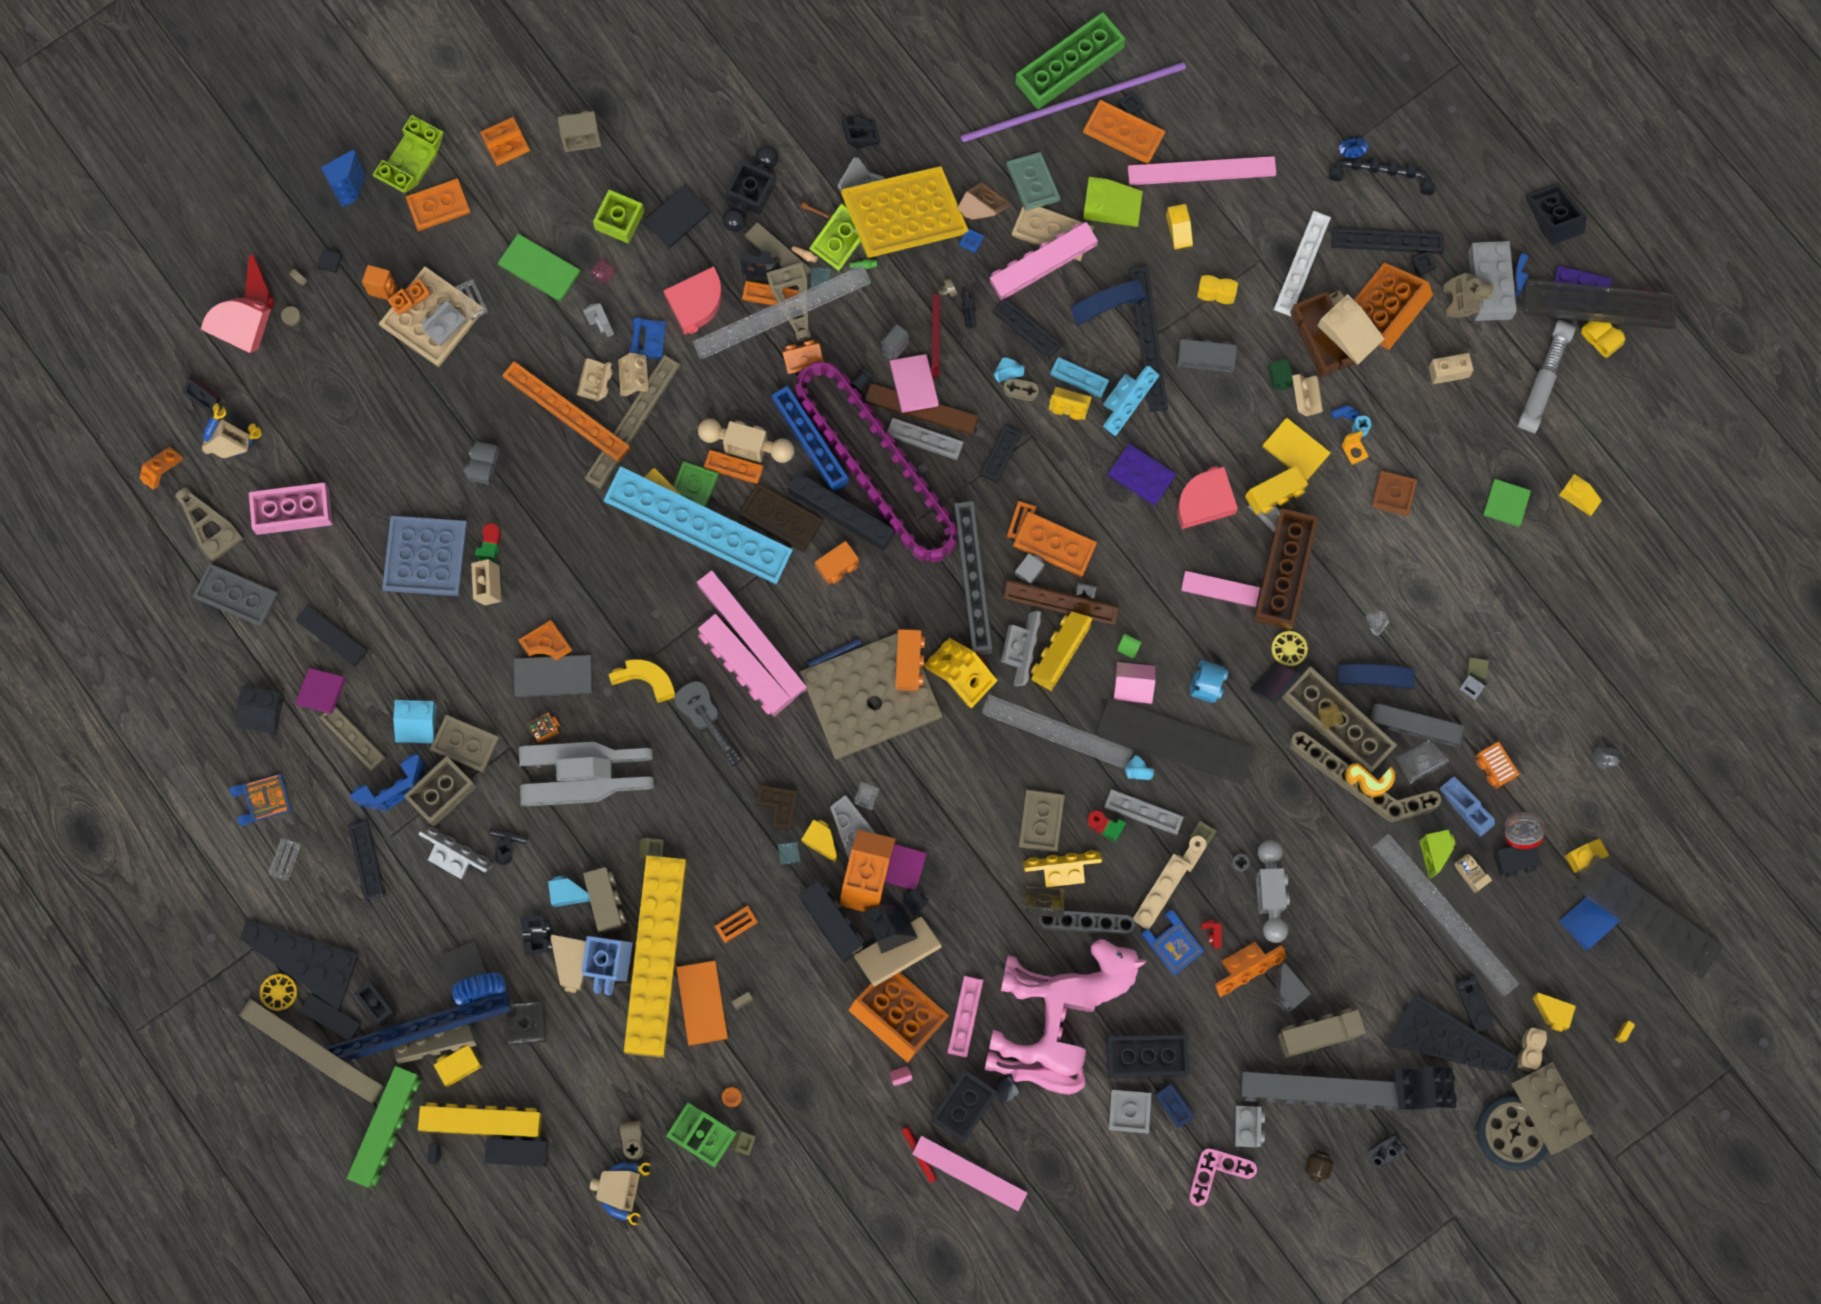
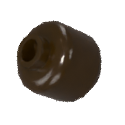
M1315 1151V1153H1311L1308 1156L1305 1172L1310 1175L1309 1179L1321 1182L1322 1179L1330 1177L1334 1162L1329 1154Z

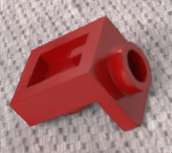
M1205 920V923L1200 925V930H1212V933L1209 932V944H1212V949H1221V923H1217L1216 920Z

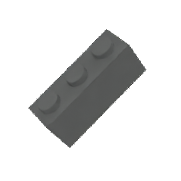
M1193 338L1181 339L1177 367L1233 373L1237 345H1232L1230 342L1214 343L1212 340H1203L1202 342L1195 341Z

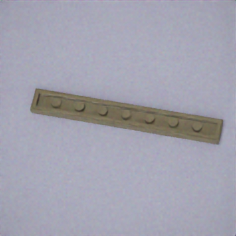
M666 355L662 357L648 379L649 390L646 392L640 391L613 433L627 445L631 444L680 368V363ZM602 451L587 473L585 480L602 489L618 462Z

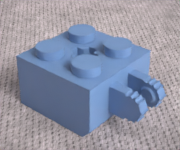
M587 936L582 974L583 976L595 977L593 989L595 993H601L604 979V993L606 995L612 994L615 981L627 982L633 942Z

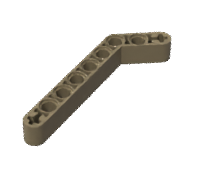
M1296 732L1290 739V748L1390 822L1432 812L1441 803L1440 795L1437 792L1430 791L1401 800H1395L1385 792L1379 796L1382 798V804H1376L1373 797L1365 795L1358 790V781L1351 785L1342 778V773H1345L1349 767L1347 763L1304 732ZM1301 739L1302 743L1297 745V740ZM1309 744L1308 749L1304 751L1305 747ZM1310 750H1317L1319 757H1312ZM1332 761L1335 764V769H1329L1326 766V762ZM1429 798H1430V800H1434V803H1433V804H1431V803H1426V804H1424V805L1422 804V803L1426 802ZM1409 802H1412L1416 805V811H1412L1408 808ZM1391 807L1396 808L1398 816L1391 815L1389 809Z
M249 999L240 1012V1017L373 1104L383 1090L384 1086L349 1065L254 1000Z

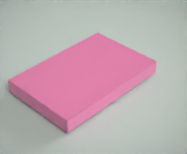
M926 354L890 360V368L902 413L938 406L939 403Z

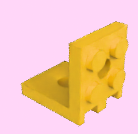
M951 638L945 641L924 664L928 671L947 681L970 708L997 682V679L974 651ZM975 677V683L970 685L971 679Z

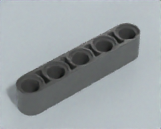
M1373 704L1369 719L1379 728L1454 747H1461L1465 727L1460 724L1381 704Z
M1044 910L1038 918V924L1042 929L1055 931L1128 935L1135 927L1134 919L1128 915ZM1049 915L1053 922L1048 925L1044 924L1042 917ZM1063 917L1071 918L1072 924L1069 926L1063 925L1061 922ZM1089 918L1092 925L1084 927L1081 924V920ZM1103 919H1107L1111 922V927L1105 929L1101 926L1100 922ZM1128 921L1131 928L1128 930L1122 929L1120 922Z

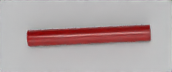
M906 1127L901 1131L912 1151H914L917 1142L909 1127ZM916 1157L929 1183L936 1181L937 1179L929 1164Z

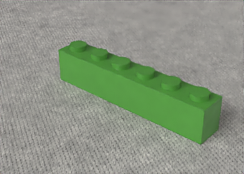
M397 1066L394 1067L348 1174V1180L371 1189L374 1185L378 1184L381 1177L379 1174L380 1169L385 1167L389 1158L387 1155L389 1148H393L396 1143L397 1137L395 1134L404 1124V1113L412 1105L413 1099L411 1097L413 1092H417L421 1084L419 1075Z

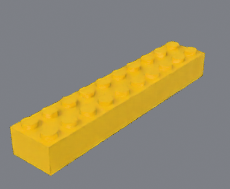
M646 856L624 1045L625 1054L665 1058L687 864L686 859Z

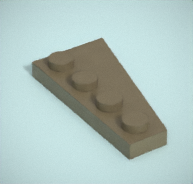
M467 1024L392 1048L398 1064L422 1059L427 1054H433L434 1056L448 1049L452 1051L459 1050L460 1046H476L471 1026Z

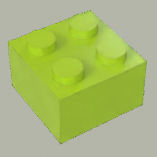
M608 190L593 220L595 230L629 244L644 214L643 204Z

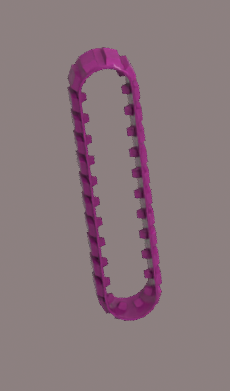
M817 361L810 363V366L806 369L802 368L797 376L798 384L795 385L798 401L802 402V409L808 417L813 416L814 425L819 431H824L825 440L830 446H835V453L841 461H846V468L851 475H857V483L863 490H868L869 499L874 505H879L880 514L885 520H890V527L894 529L896 535H901V542L906 549H912L913 556L919 560H931V563L942 561L946 554L950 555L956 547L954 539L957 538L958 534L955 522L950 521V513L944 506H939L940 500L933 491H928V484L923 477L918 478L917 469L911 462H906L905 453L900 447H895V440L889 432H884V425L878 418H873L872 409L867 403H862V396L856 388L852 389L851 381L845 374H841L839 367L830 362L827 364ZM826 375L830 379L833 377L838 382L837 387L846 392L849 396V403L854 404L860 411L858 414L860 418L866 419L871 426L869 430L872 434L876 433L882 441L880 443L883 448L887 447L893 455L891 458L893 462L899 463L904 470L902 474L905 478L909 477L915 485L914 490L923 495L926 500L925 505L931 507L937 514V521L943 522L946 526L944 532L945 535H950L949 541H943L941 544L942 548L926 550V547L918 546L914 542L915 536L913 534L909 535L903 527L905 524L903 520L896 518L892 512L894 509L892 505L885 503L881 497L883 493L880 489L876 490L870 483L871 477L868 474L865 475L859 468L860 462L853 460L848 453L850 450L848 446H843L837 438L839 434L836 430L832 431L827 425L828 419L825 415L821 416L815 409L816 403L814 401L810 402L806 397L809 394L808 388L803 387L805 383L809 384L811 377Z

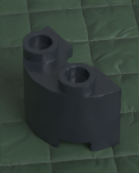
M544 914L520 918L524 955L530 956L552 951V942L548 938V932H551L550 921H545Z

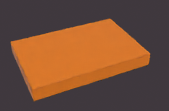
M458 178L405 196L418 231L471 213Z

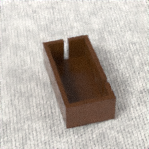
M1327 291L1294 304L1290 310L1296 327L1300 326L1298 331L1320 378L1336 372L1337 369L1342 370L1355 364L1318 327L1321 318L1334 307Z

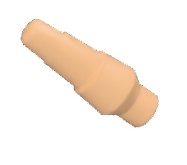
M795 246L791 249L806 261L816 263L818 259L810 251Z

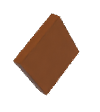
M1381 470L1371 507L1409 516L1418 479Z

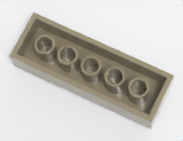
M1311 666L1282 697L1290 707L1353 764L1359 763L1369 773H1372L1397 746L1394 741Z

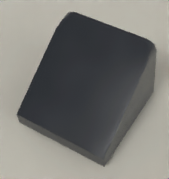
M1010 1076L993 1087L998 1092L997 1096L1003 1105L1020 1094L1019 1089Z

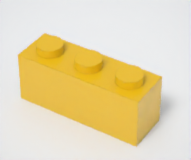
M1294 466L1250 489L1245 498L1256 515L1262 512L1267 514L1274 509V506L1286 504L1289 498L1293 496L1298 498L1303 495L1308 483L1298 467Z

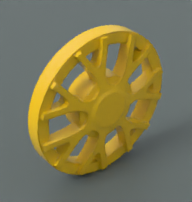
M275 974L268 977L260 988L262 1003L273 1011L288 1009L297 998L295 982L284 974ZM275 978L277 985L272 986L270 980ZM282 978L287 979L284 986L280 985ZM293 986L294 992L287 993L286 988ZM264 988H271L270 993H264ZM286 995L292 998L288 1004L283 1000ZM271 996L273 1000L267 1004L265 999ZM276 1000L281 1001L280 1008H275Z

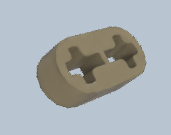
M1008 379L1004 383L1003 391L1008 397L1026 401H1033L1038 397L1039 388L1033 382ZM1011 384L1016 388L1013 392H1010L1008 388ZM1029 388H1033V392L1035 393H1032V395H1028L1027 391L1029 390Z

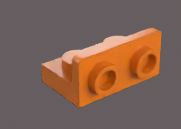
M814 339L804 341V345L796 346V344L785 346L782 354L788 374L799 372L802 368L806 369L813 362L821 361L824 363L818 341L814 342Z

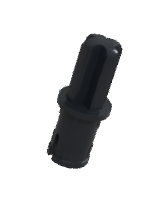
M964 291L961 293L963 302L962 312L964 313L965 326L971 329L976 327L975 311L977 309L974 306L973 292Z

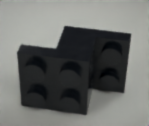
M1453 1068L1395 1069L1398 1110L1456 1108L1457 1095L1454 1089L1455 1075Z

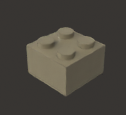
M583 111L580 114L574 115L564 114L558 117L560 135L565 152L601 147L599 127L594 111Z

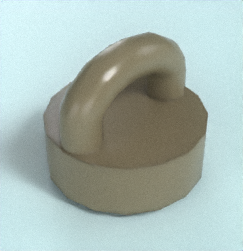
M952 279L944 280L945 285L939 289V294L946 295L949 293L951 297L957 295L958 293Z

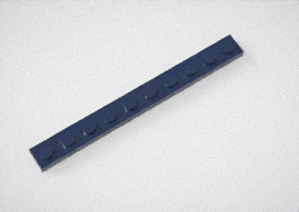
M503 992L324 1048L343 1061H350L511 1011L510 996L507 992Z

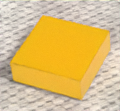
M1630 1021L1624 1022L1615 1040L1620 1043L1626 1041L1635 1024Z

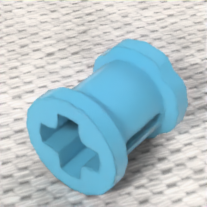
M1358 416L1352 426V432L1357 433L1362 430V437L1367 435L1371 427L1370 418Z

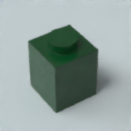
M1288 359L1269 363L1267 370L1273 390L1279 389L1281 391L1290 388L1293 383V377Z

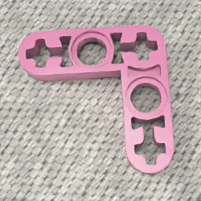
M1214 1149L1204 1150L1199 1157L1189 1193V1200L1195 1206H1201L1206 1203L1215 1170L1250 1179L1257 1173L1255 1163ZM1209 1152L1212 1153L1211 1156L1214 1158V1161H1210L1208 1166L1212 1167V1171L1207 1168H1200L1201 1164L1203 1166L1206 1165L1204 1155H1208ZM1225 1158L1233 1160L1234 1166L1232 1169L1227 1170L1223 1167V1160ZM1238 1161H1241L1239 1166L1246 1167L1249 1164L1253 1172L1245 1175L1244 1170L1238 1169V1173H1236ZM1200 1172L1208 1173L1209 1181L1207 1183L1199 1181L1198 1175ZM1196 1184L1207 1187V1190L1202 1189L1201 1196L1204 1199L1199 1200V1203L1195 1202L1196 1198L1193 1197V1194H1197L1199 1188H1195Z

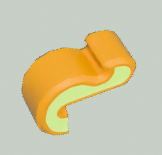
M1354 763L1347 768L1345 778L1351 785L1358 781L1365 795L1378 797L1387 792L1394 783L1395 771L1390 767L1381 779L1377 780L1359 763Z

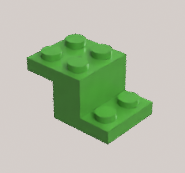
M687 1103L666 1137L715 1168L737 1133L705 1112Z

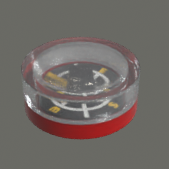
M1519 812L1512 814L1506 819L1504 824L1505 840L1509 845L1518 849H1531L1543 842L1544 821L1538 815L1530 812Z

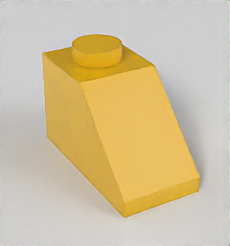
M1186 204L1168 207L1166 218L1174 250L1193 246L1191 223Z
M1575 474L1559 494L1589 516L1594 513L1602 501L1592 486Z
M813 820L801 839L802 843L836 862L837 855L831 831L828 828L829 825L821 820L818 822Z
M1600 838L1565 855L1574 873L1609 856Z
M1541 993L1534 994L1533 1000L1545 1023L1551 1025V1029L1562 1032V1030L1569 1029L1576 1006Z

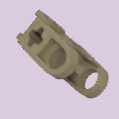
M1468 273L1449 280L1443 285L1444 293L1453 294V301L1448 309L1445 310L1446 317H1468L1480 312V302L1488 300L1493 295V283L1490 281L1482 282L1476 275Z

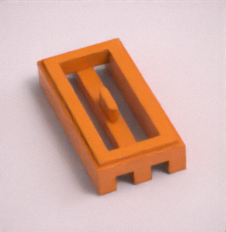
M1018 501L1007 538L1016 539L1027 510L1031 509V513L1034 514L1036 506ZM1022 506L1024 507V510L1016 534H1013L1012 532L1019 514V510Z
M747 905L717 924L715 928L724 943H727L757 924L758 921ZM745 912L748 913L747 916L722 931L720 929ZM750 918L752 919L751 922L744 925L743 927L733 932L729 936L725 937V934L735 929L739 925L743 924Z

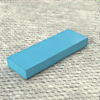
M1060 357L1057 358L1050 373L1051 376L1100 398L1109 383L1108 379Z

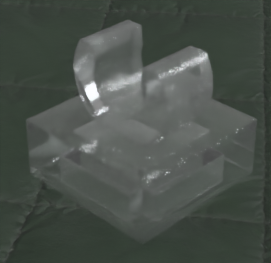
M1381 610L1377 615L1369 612L1365 617L1372 634L1376 636L1381 634L1389 622L1387 614Z

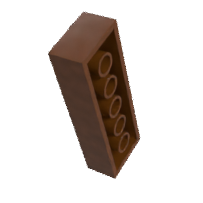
M1281 508L1276 522L1254 622L1287 630L1292 629L1318 517Z

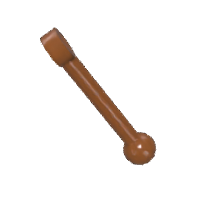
M806 202L801 203L802 209L811 210L829 220L833 216L809 206Z

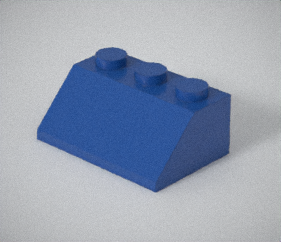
M353 149L321 167L342 207L354 203L359 198L366 175Z

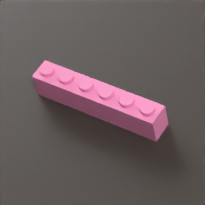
M1087 222L1076 224L1071 228L1070 232L1059 234L1056 236V240L1051 243L1049 241L1043 243L1039 250L1026 253L1020 261H1012L1007 265L1006 269H999L991 274L992 277H990V283L1000 300H1004L1096 247L1098 240Z
M716 614L698 628L700 633L698 637L705 645L709 643L712 647L711 652L717 658L721 657L725 661L723 665L730 673L733 671L737 675L736 680L741 686L746 685L750 689L748 693L755 701L758 699L763 704L761 708L767 715L771 713L775 717L791 703V698Z

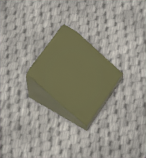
M654 838L640 839L639 858L646 859V856L663 857L664 840Z

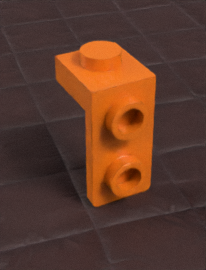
M168 447L143 463L140 479L151 489H156L159 487L161 474L180 463L183 457L174 449Z

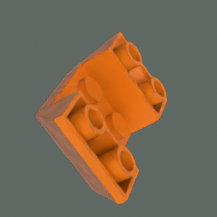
M857 830L842 887L840 906L864 912L880 905L895 838Z

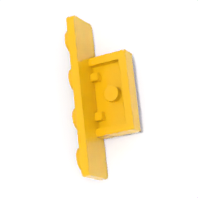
M1093 850L1083 854L1068 853L1066 856L1059 857L1050 855L1043 859L1029 858L1023 861V867L1025 872L1044 870L1046 887L1085 883L1083 865L1101 863L1102 857L1100 852Z

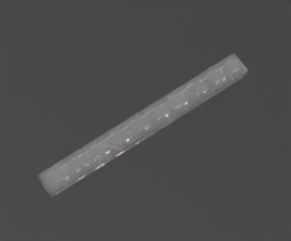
M861 265L692 342L699 358H706L866 286L871 281L864 266Z
M1387 834L1373 846L1503 997L1519 985L1517 980L1390 834Z

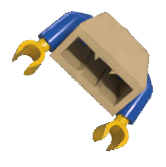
M216 403L213 406L214 416L210 417L203 433L204 444L202 449L204 453H214L221 458L243 454L248 451V447L253 442L252 439H257L261 436L260 428H257L255 424H251L248 427L250 434H247L223 419L219 421V418H223L226 415V410L223 406L218 411L219 405Z
M621 1162L610 1167L609 1171H603L600 1179H592L590 1189L597 1191L596 1199L602 1202V1207L610 1216L621 1220L628 1219L632 1225L638 1224L632 1222L631 1217L633 1215L640 1217L637 1212L629 1214L628 1211L632 1212L640 1176L637 1172H640L643 1176L649 1175V1172L645 1173L642 1171L643 1166H651L649 1163H643L641 1166H638L637 1163Z

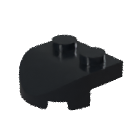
M764 250L761 251L760 257L742 254L740 259L742 274L750 278H755L756 276L767 277V272L778 270L781 259L779 257H771V252Z

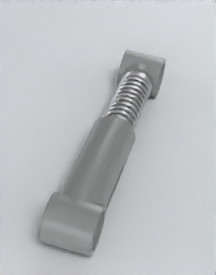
M1558 319L1552 333L1553 342L1549 348L1543 368L1537 374L1527 404L1519 419L1518 428L1536 433L1557 377L1555 373L1558 369L1557 367H1559L1560 358H1562L1566 344L1570 343L1574 335L1576 325Z

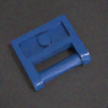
M633 318L632 325L634 327L629 353L645 355L646 358L662 359L666 321ZM641 327H646L644 350L638 349Z

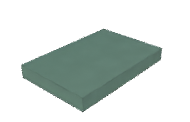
M1041 152L1006 162L1007 169L1025 211L1060 201L1059 193Z

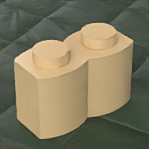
M1530 1028L1524 1033L1522 1037V1050L1517 1060L1518 1068L1530 1072L1539 1068L1542 1061L1541 1050L1547 1041L1546 1031Z

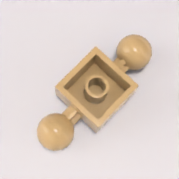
M705 419L698 427V435L703 441L713 443L718 439L724 440L725 454L762 463L765 452L771 453L772 458L780 463L788 462L794 456V446L789 440L778 439L770 442L767 440L766 431L759 426H753L752 428L740 421H735V423L730 421L728 428L723 429L718 421Z

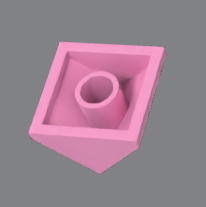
M1117 662L1114 700L1152 704L1155 686V666Z

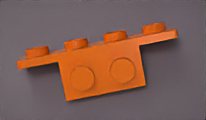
M1253 942L1222 960L1223 966L1230 975L1215 984L1218 995L1222 997L1225 994H1229L1242 984H1246L1254 977L1265 973L1271 967L1282 963L1287 958L1283 946L1281 945L1264 954L1257 943Z

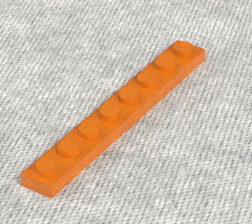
M515 361L502 375L504 379L618 463L631 449L629 445Z

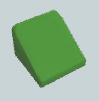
M1124 634L1117 650L1130 658H1135L1141 646V641Z

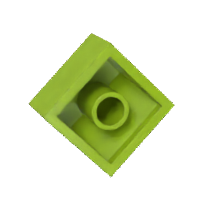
M1449 830L1426 834L1419 841L1429 879L1441 871L1454 849L1455 839Z

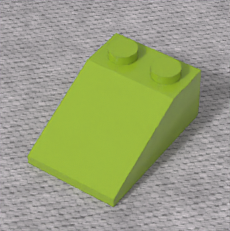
M1089 177L1083 220L1138 227L1143 191L1108 179Z
M845 202L839 206L809 248L838 271H840L861 243Z

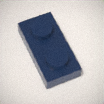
M1172 1084L1155 1095L1177 1129L1194 1118V1115Z

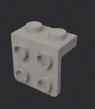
M854 157L840 179L838 188L842 191L845 188L884 180L885 177L870 173L861 160Z

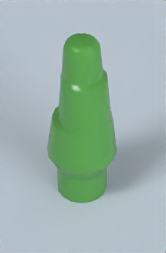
M865 259L852 262L849 265L850 268L871 269L872 267H878L877 260Z

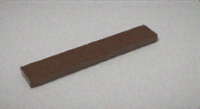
M870 384L865 399L866 403L902 413L895 390ZM938 404L937 407L902 413L973 435L978 419L977 415Z
M1011 579L1007 580L1003 599L1070 614L1075 612L1089 616L1092 620L1115 625L1119 605Z

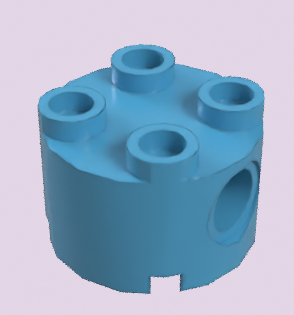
M1201 660L1198 664V667L1201 668L1199 671L1195 670L1192 678L1190 696L1213 703L1216 702L1217 698L1220 699L1223 694L1224 688L1221 685L1228 676V670L1223 666Z

